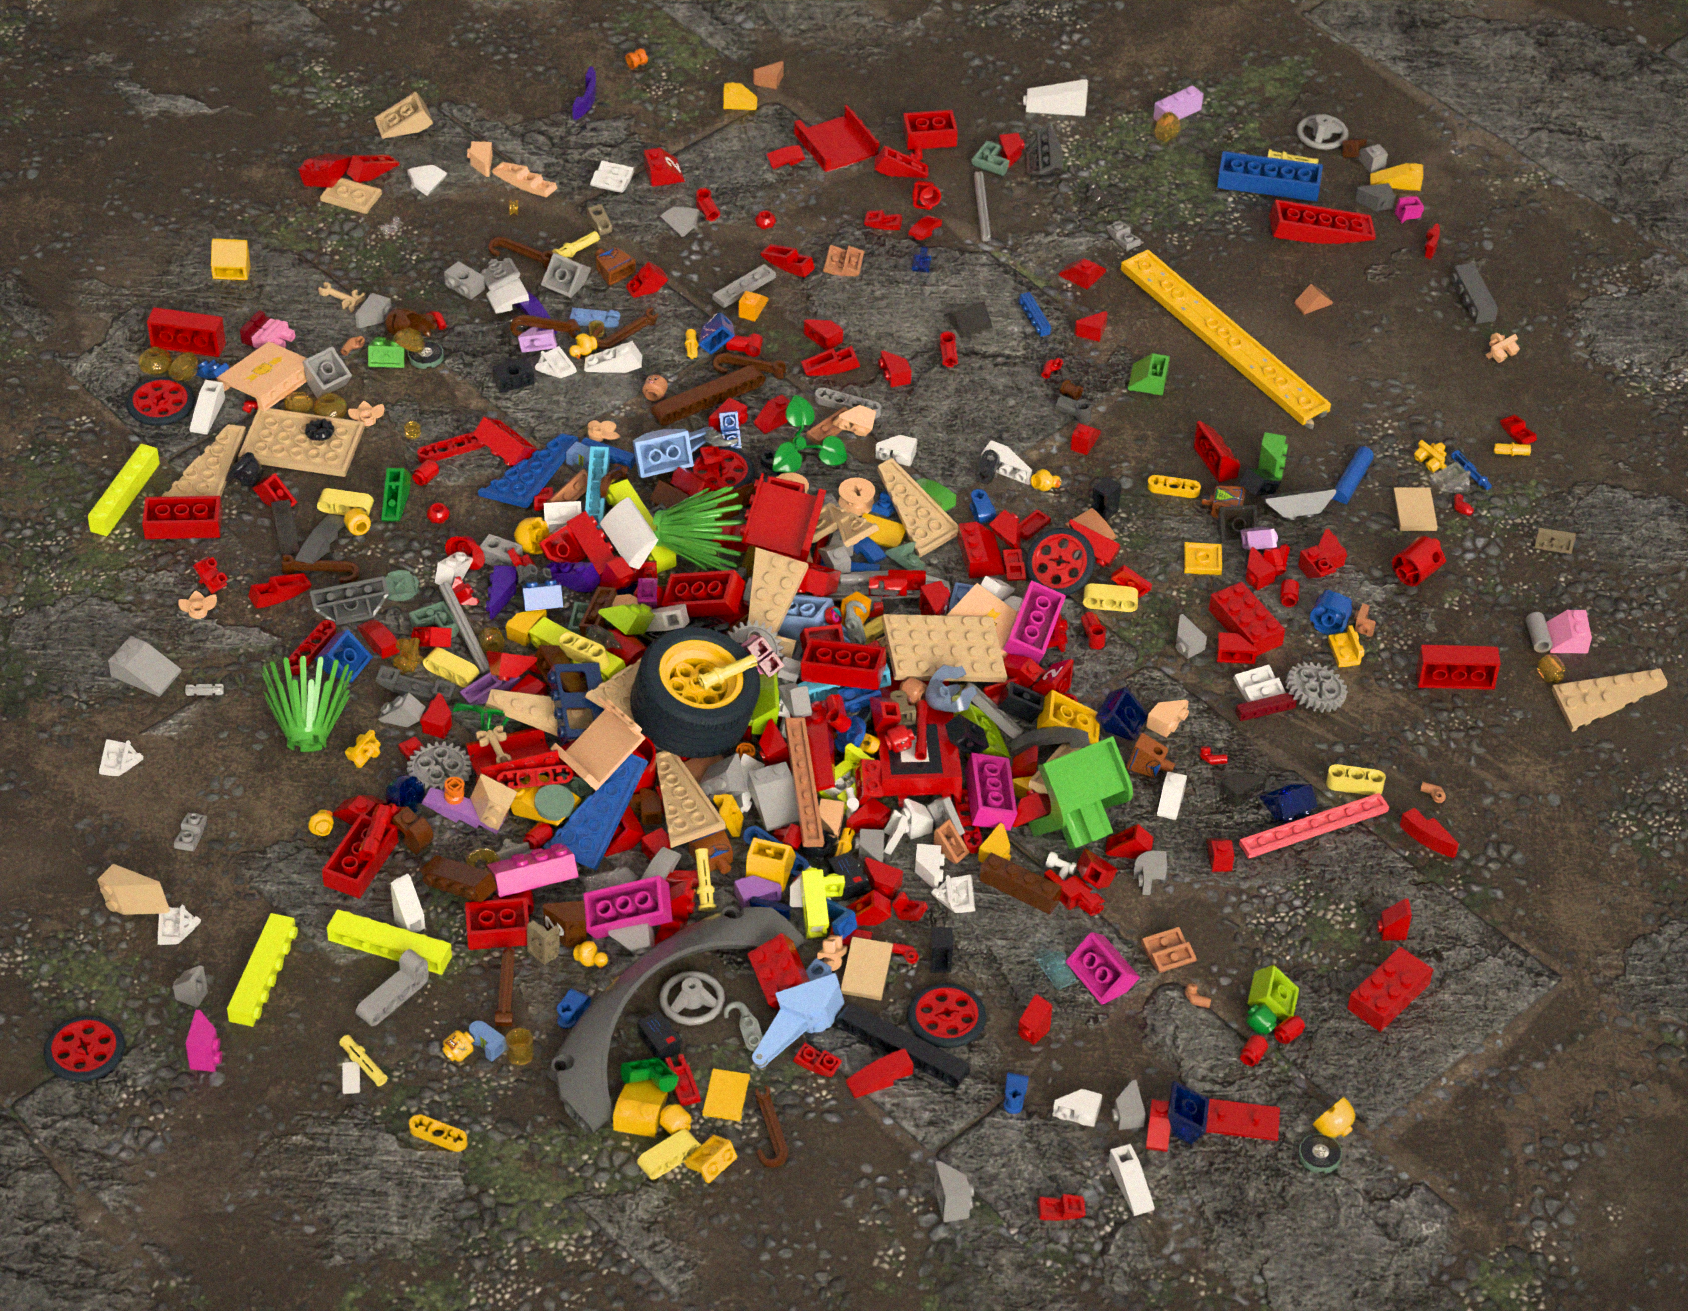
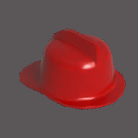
M455 536L447 540L445 551L448 557L456 552H463L473 558L469 569L478 570L483 567L485 555L473 538L469 536Z

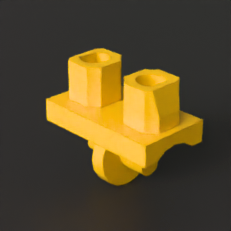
M1423 440L1418 443L1419 448L1414 453V458L1419 463H1422L1426 458L1429 459L1426 467L1432 473L1439 468L1441 470L1447 468L1444 464L1447 453L1444 451L1445 445L1443 443H1432L1430 446Z
M369 730L365 735L360 734L356 738L357 744L355 747H348L345 751L348 760L354 761L356 767L361 768L370 757L376 758L379 756L381 744L375 738V731Z

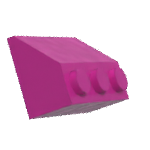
M1091 932L1065 961L1101 1004H1105L1127 993L1140 978L1104 935Z

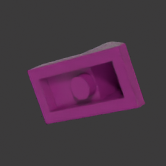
M638 578V604L643 603L650 608H657V578Z

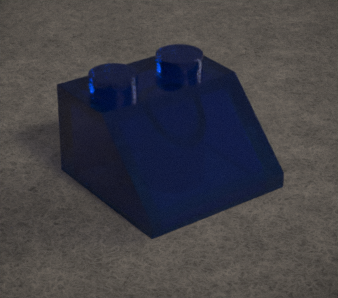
M1124 687L1109 692L1095 719L1106 732L1134 741L1148 717V712L1128 688Z
M1292 783L1260 795L1261 801L1275 819H1283L1284 822L1295 819L1297 814H1309L1312 812L1311 809L1318 807L1311 784Z
M1173 1081L1171 1084L1168 1119L1173 1135L1192 1145L1206 1133L1210 1099L1176 1081Z

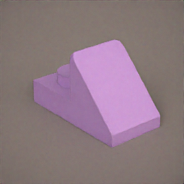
M532 327L518 336L522 353L557 348L553 329L539 331L537 327Z

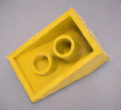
M1051 690L1044 698L1043 711L1038 715L1037 729L1047 727L1080 729L1088 732L1089 743L1094 744L1099 741L1101 713Z
M539 774L540 781L547 782L549 780L547 776ZM529 776L525 777L521 781V783L528 784L530 780ZM544 786L513 789L517 791L511 805L513 815L557 826L566 818L552 821L538 814L534 807L535 795ZM571 792L575 799V808L582 800L581 797Z
M651 1080L625 1084L613 1113V1129L656 1138L660 1124V1113L665 1108L669 1092L661 1091Z

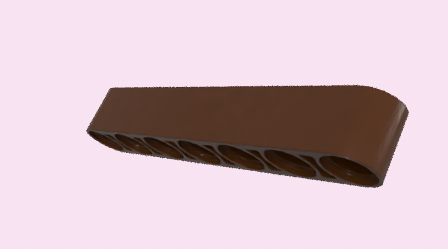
M749 365L658 402L652 407L651 414L662 426H666L725 402L729 397L734 398L759 388L765 383L766 377L755 365Z

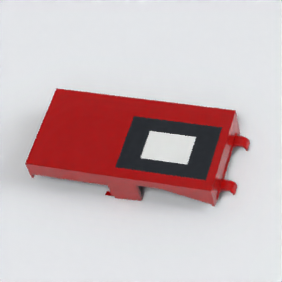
M891 677L890 686L879 688L882 698H890V694L893 691L899 690L900 684L904 680H894V677ZM922 681V682H924V683L928 686V684H929L930 681ZM949 681L942 682L945 686H950ZM928 705L927 757L925 760H917L915 758L917 717L916 724L905 725L907 730L912 729L915 740H912V747L899 753H894L893 750L889 751L884 738L887 732L875 731V737L880 740L876 757L881 762L883 796H898V807H903L904 799L912 795H941V797H950L951 799V794H954L961 801L962 772L959 750L957 746L950 743L945 724L954 718L953 712L935 710Z

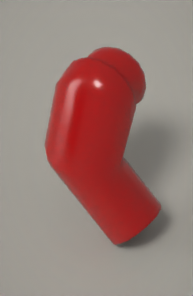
M430 311V313H426L436 318L435 322L439 330L447 327L440 312Z

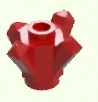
M1287 544L1281 545L1279 549L1278 547L1266 549L1262 555L1277 569L1276 576L1286 573V562L1290 550Z
M460 576L455 577L451 587L459 604L477 605L479 599L472 597L471 593L474 591L468 582L464 584Z

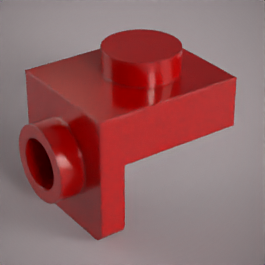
M900 892L892 903V907L899 920L919 921L928 909L925 901L909 900L905 892Z

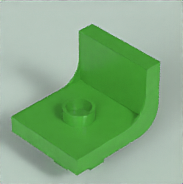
M1113 736L1038 765L1050 797L1051 813L1028 823L1034 837L1062 829L1069 849L1077 848L1113 833L1104 809L1126 803L1133 796L1131 780Z

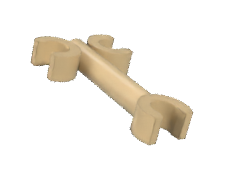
M324 282V289L318 288L319 294L322 296L331 295L343 300L342 309L349 306L350 312L355 311V306L358 303L365 301V293L358 296L357 290H353L352 296H349L331 288V284L328 282Z
M502 725L496 726L493 730H488L487 732H476V739L479 740L480 747L487 746L490 741L497 756L496 763L511 760V756L504 754L498 742L507 739Z

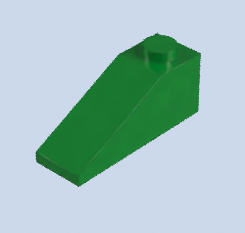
M387 468L382 522H398L401 520L409 496L411 475L405 468Z

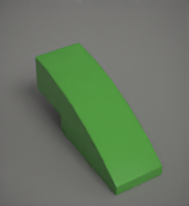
M926 478L915 480L944 511L956 506V495L948 488Z

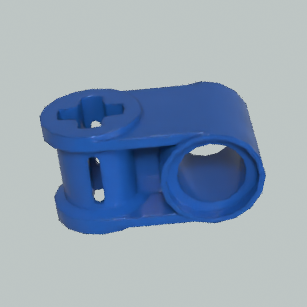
M981 489L974 490L971 493L972 502L969 508L975 522L980 524L992 522L996 518V510L987 493Z
M573 988L570 989L563 1000L557 1005V1013L559 1015L557 1024L564 1029L572 1028L590 1006L591 997Z
M1007 1073L1004 1109L1010 1114H1017L1022 1111L1027 1091L1028 1075Z

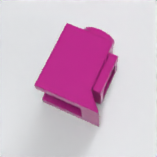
M1417 196L1399 198L1395 215L1401 223L1407 219L1421 218L1424 205Z

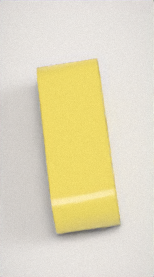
M326 488L320 495L317 508L324 513L343 516L349 510L359 508L369 516L374 500L368 494Z
M1087 584L1084 587L1083 604L1090 609L1133 612L1138 607V590L1128 586Z
M566 632L560 636V644L568 658L580 663H599L600 670H604L610 665V660L603 645L573 632Z
M435 647L423 660V665L428 671L463 688L468 687L480 673L474 664L439 647Z
M1334 764L1329 767L1326 785L1334 791L1371 796L1377 793L1382 794L1386 777L1380 770Z
M683 1129L644 1152L639 1157L637 1164L653 1180L683 1163L701 1145L687 1129Z

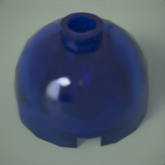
M399 775L393 778L386 788L385 797L387 804H395L397 807L408 806L414 813L417 812L418 809L414 808L418 803H422L424 797L423 783L418 781V777L412 775Z

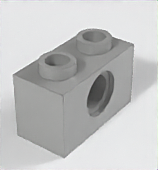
M459 261L444 272L445 285L470 300L485 289L484 276Z

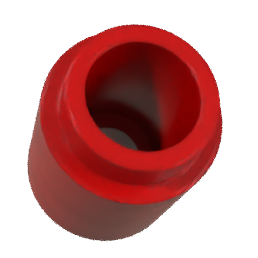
M426 460L414 470L412 478L416 484L420 486L426 485L439 474V467L436 462Z
M1287 579L1281 583L1280 601L1285 607L1295 606L1299 599L1300 585L1293 579Z
M538 822L525 834L523 842H529L530 849H540L553 836L551 826L547 823Z
M1289 1016L1274 1028V1036L1278 1042L1288 1044L1302 1034L1305 1024L1299 1016Z
M1260 1035L1250 1036L1240 1052V1060L1247 1066L1258 1064L1268 1049L1266 1039Z

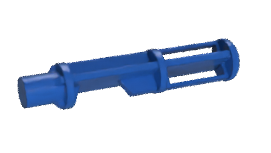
M1459 450L1451 454V459L1470 475L1479 486H1483L1486 490L1492 487L1487 477H1482L1476 471L1477 468Z

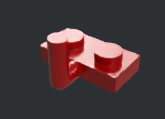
M1125 565L1111 574V580L1116 582L1117 586L1136 588L1138 590V598L1152 589L1150 582Z

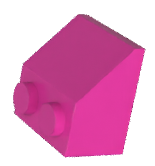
M196 1010L186 1040L189 1066L193 1070L215 1072L217 1064H221L222 1051L219 1050L220 1038H217L216 1029L200 1010Z

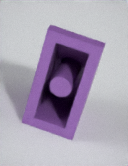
M753 875L734 881V894L742 909L744 907H760L781 900V885Z

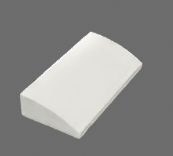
M627 497L619 502L600 522L601 527L630 567L640 569L656 545L658 538L631 498Z

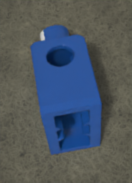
M722 313L715 314L711 320L703 325L698 345L710 355L735 336L733 323Z

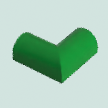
M658 1057L622 1063L620 1068L622 1080L626 1084L651 1080L661 1091L670 1092L678 1083L679 1076Z

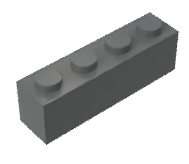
M1475 264L1454 266L1451 281L1455 284L1458 294L1461 295L1463 304L1467 306L1470 317L1473 318L1476 324L1495 321L1498 307Z

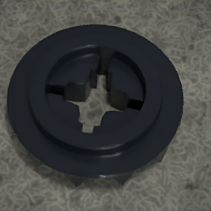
M317 418L316 421L311 420L310 424H306L305 434L314 441L327 440L334 434V426L331 421H327L325 418L323 420Z

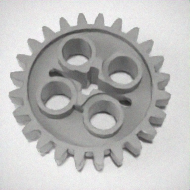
M748 620L746 626L740 622L739 629L736 626L732 627L734 633L727 632V636L740 645L747 641L751 634L763 636L773 649L772 651L779 658L784 657V654L779 653V651L784 649V646H778L782 639L775 638L778 632L771 633L772 626L765 629V622L761 626H758L757 620L753 625Z
M1303 662L1302 665L1297 663L1296 667L1293 666L1289 671L1285 681L1287 683L1286 688L1290 689L1289 694L1294 695L1293 700L1299 699L1300 705L1306 704L1307 709L1311 706L1313 711H1316L1318 708L1321 713H1323L1324 709L1330 712L1331 709L1336 711L1338 707L1341 708L1348 693L1346 691L1347 685H1343L1344 680L1339 679L1340 675H1334L1333 669L1328 671L1327 666L1322 668L1320 663L1317 666H1314L1312 662L1309 665L1306 662Z
M436 741L435 746H431L430 743H427V748L420 746V752L415 750L414 756H410V761L407 762L409 782H412L413 787L418 786V791L425 789V794L428 793L430 788L445 791V781L450 777H459L465 784V781H469L472 769L470 756L466 755V751H461L460 746L454 748L453 743L446 746L445 741L442 745H439Z

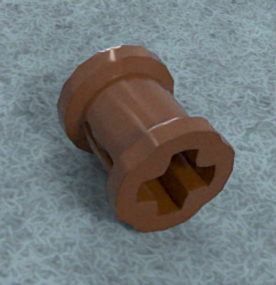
M1066 379L1060 387V393L1063 395L1067 394L1077 401L1083 393V387L1076 386L1071 383V380Z

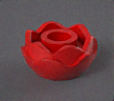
M765 210L756 215L755 222L758 227L767 229L774 226L776 218L773 213Z
M434 503L427 510V518L432 523L441 524L449 518L450 511L446 505Z

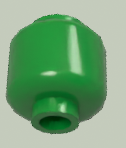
M1255 1003L1247 1010L1246 1022L1256 1034L1266 1035L1276 1027L1277 1016L1266 1004L1257 1005Z

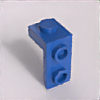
M826 898L828 916L835 919L832 922L834 935H841L843 940L858 928L856 915L851 909H847L837 902Z

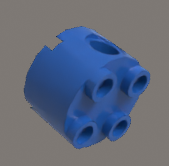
M1325 590L1316 599L1315 606L1310 613V621H1313L1315 624L1314 628L1327 635L1343 632L1352 614L1351 599L1340 593Z

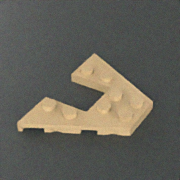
M828 503L821 509L812 543L839 529L843 543L846 547H849L880 529L876 523L872 524L863 517L859 518L857 514L848 513L843 508ZM809 551V555H808L807 561L813 563V560H812V557H811V554H810V551Z

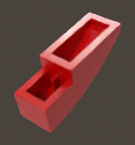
M770 244L760 253L764 259L776 267L797 276L806 277L815 269L812 257L799 255L796 248Z
M852 346L835 352L834 348L801 361L806 376L832 375L861 367Z
M304 573L274 576L269 578L268 583L251 585L248 597L256 609L268 607L305 592L311 588L312 584Z
M373 619L357 626V629L374 653L377 652L382 660L400 653L398 640L378 620Z
M1416 808L1402 814L1400 827L1409 836L1431 850L1451 858L1456 857L1459 843L1434 817L1427 820Z
M904 1048L862 1068L846 1080V1084L855 1099L891 1087L894 1080L912 1075L914 1064Z

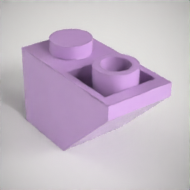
M1259 526L1240 530L1243 549L1277 547L1278 536L1273 528Z

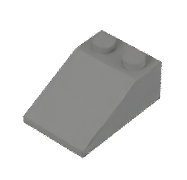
M132 636L108 660L111 677L159 697L182 672L181 668L147 642Z
M778 763L748 771L747 787L766 831L786 827L791 823L798 824L799 817L793 777L787 763Z

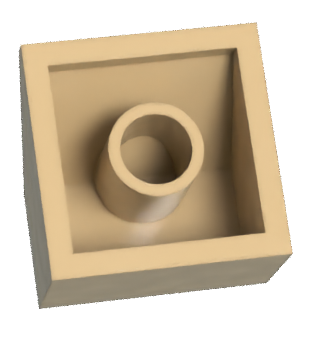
M481 774L470 797L480 822L490 828L499 830L517 791Z

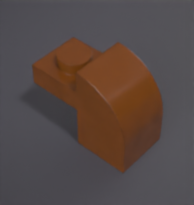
M640 788V794H633L628 806L632 808L634 813H641L642 825L662 824L660 797L650 789Z
M408 806L393 817L392 822L405 834L403 843L416 856L431 844L434 837L433 831L424 817L420 819Z

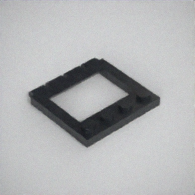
M717 616L690 617V622L685 626V628L700 627L720 633L730 629L729 622ZM647 631L645 634H637L638 640L646 645H650L657 637L668 631Z

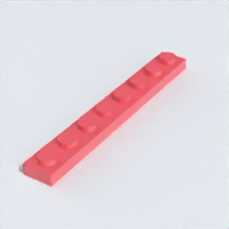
M1377 793L1242 838L1239 841V845L1249 859L1386 813L1389 810V806L1381 794Z

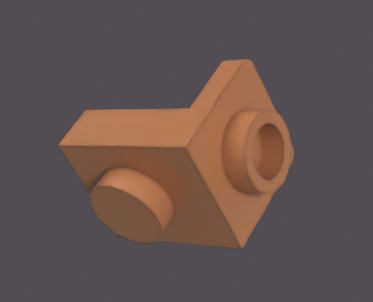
M1362 603L1360 611L1356 610L1354 621H1356L1354 631L1373 636L1376 622L1367 619L1370 605Z

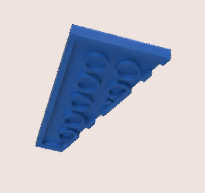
M560 434L548 442L546 448L532 453L533 456L530 459H523L504 472L505 476L499 480L494 479L487 488L482 487L479 489L478 495L528 508L533 502L534 496L540 493L566 460V451L576 441L579 442L578 437Z
M630 754L597 791L581 804L570 816V820L562 829L559 828L553 839L547 842L543 848L549 849L551 848L550 846L559 843L566 845L574 853L575 862L597 871L648 761Z

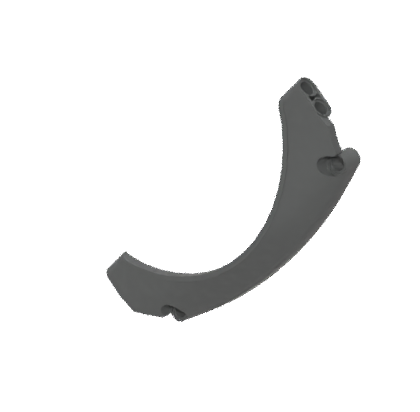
M727 906L722 911L676 932L642 955L616 977L592 1002L571 1029L547 1068V1076L552 1081H556L559 1099L565 1103L564 1108L568 1115L590 1135L612 1117L613 1108L607 1081V1062L611 1037L625 1004L648 978L667 965L692 954L726 948L754 950L781 933L793 940L797 949L804 943L801 933L772 907H744L739 912L735 907ZM554 1066H559L562 1071H557Z

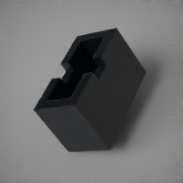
M1106 476L1093 487L1092 498L1094 502H1092L1091 508L1105 521L1119 511L1121 484Z
M952 927L931 928L929 952L931 973H951L953 956Z

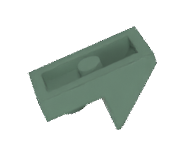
M916 541L886 550L885 552L887 556L907 570H923L926 564L917 555L912 554Z

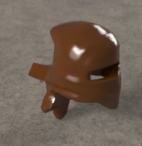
M395 308L388 313L385 319L386 328L389 333L401 338H412L423 332L425 337H431L430 329H437V324L434 323L436 318L433 315L418 314L408 308Z

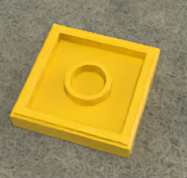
M1185 542L1184 573L1222 575V544Z

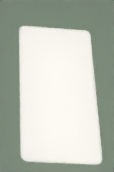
M344 1062L343 1094L359 1093L360 1066L357 1062Z

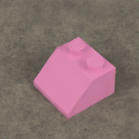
M1566 610L1546 622L1553 643L1550 653H1588L1592 636L1586 610Z

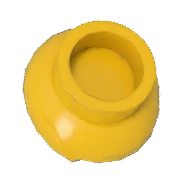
M585 333L577 335V345L571 346L569 353L577 359L581 355L588 356L592 350L597 348L596 338Z
M1046 469L1037 471L1031 477V485L1040 491H1048L1052 487L1059 488L1062 483L1059 476H1052Z
M325 809L319 810L317 814L310 818L308 824L310 832L318 836L328 835L334 825L333 813Z
M585 941L574 949V959L580 961L584 966L590 967L596 964L599 968H602L608 963V956L603 952L598 953L597 946L593 941Z

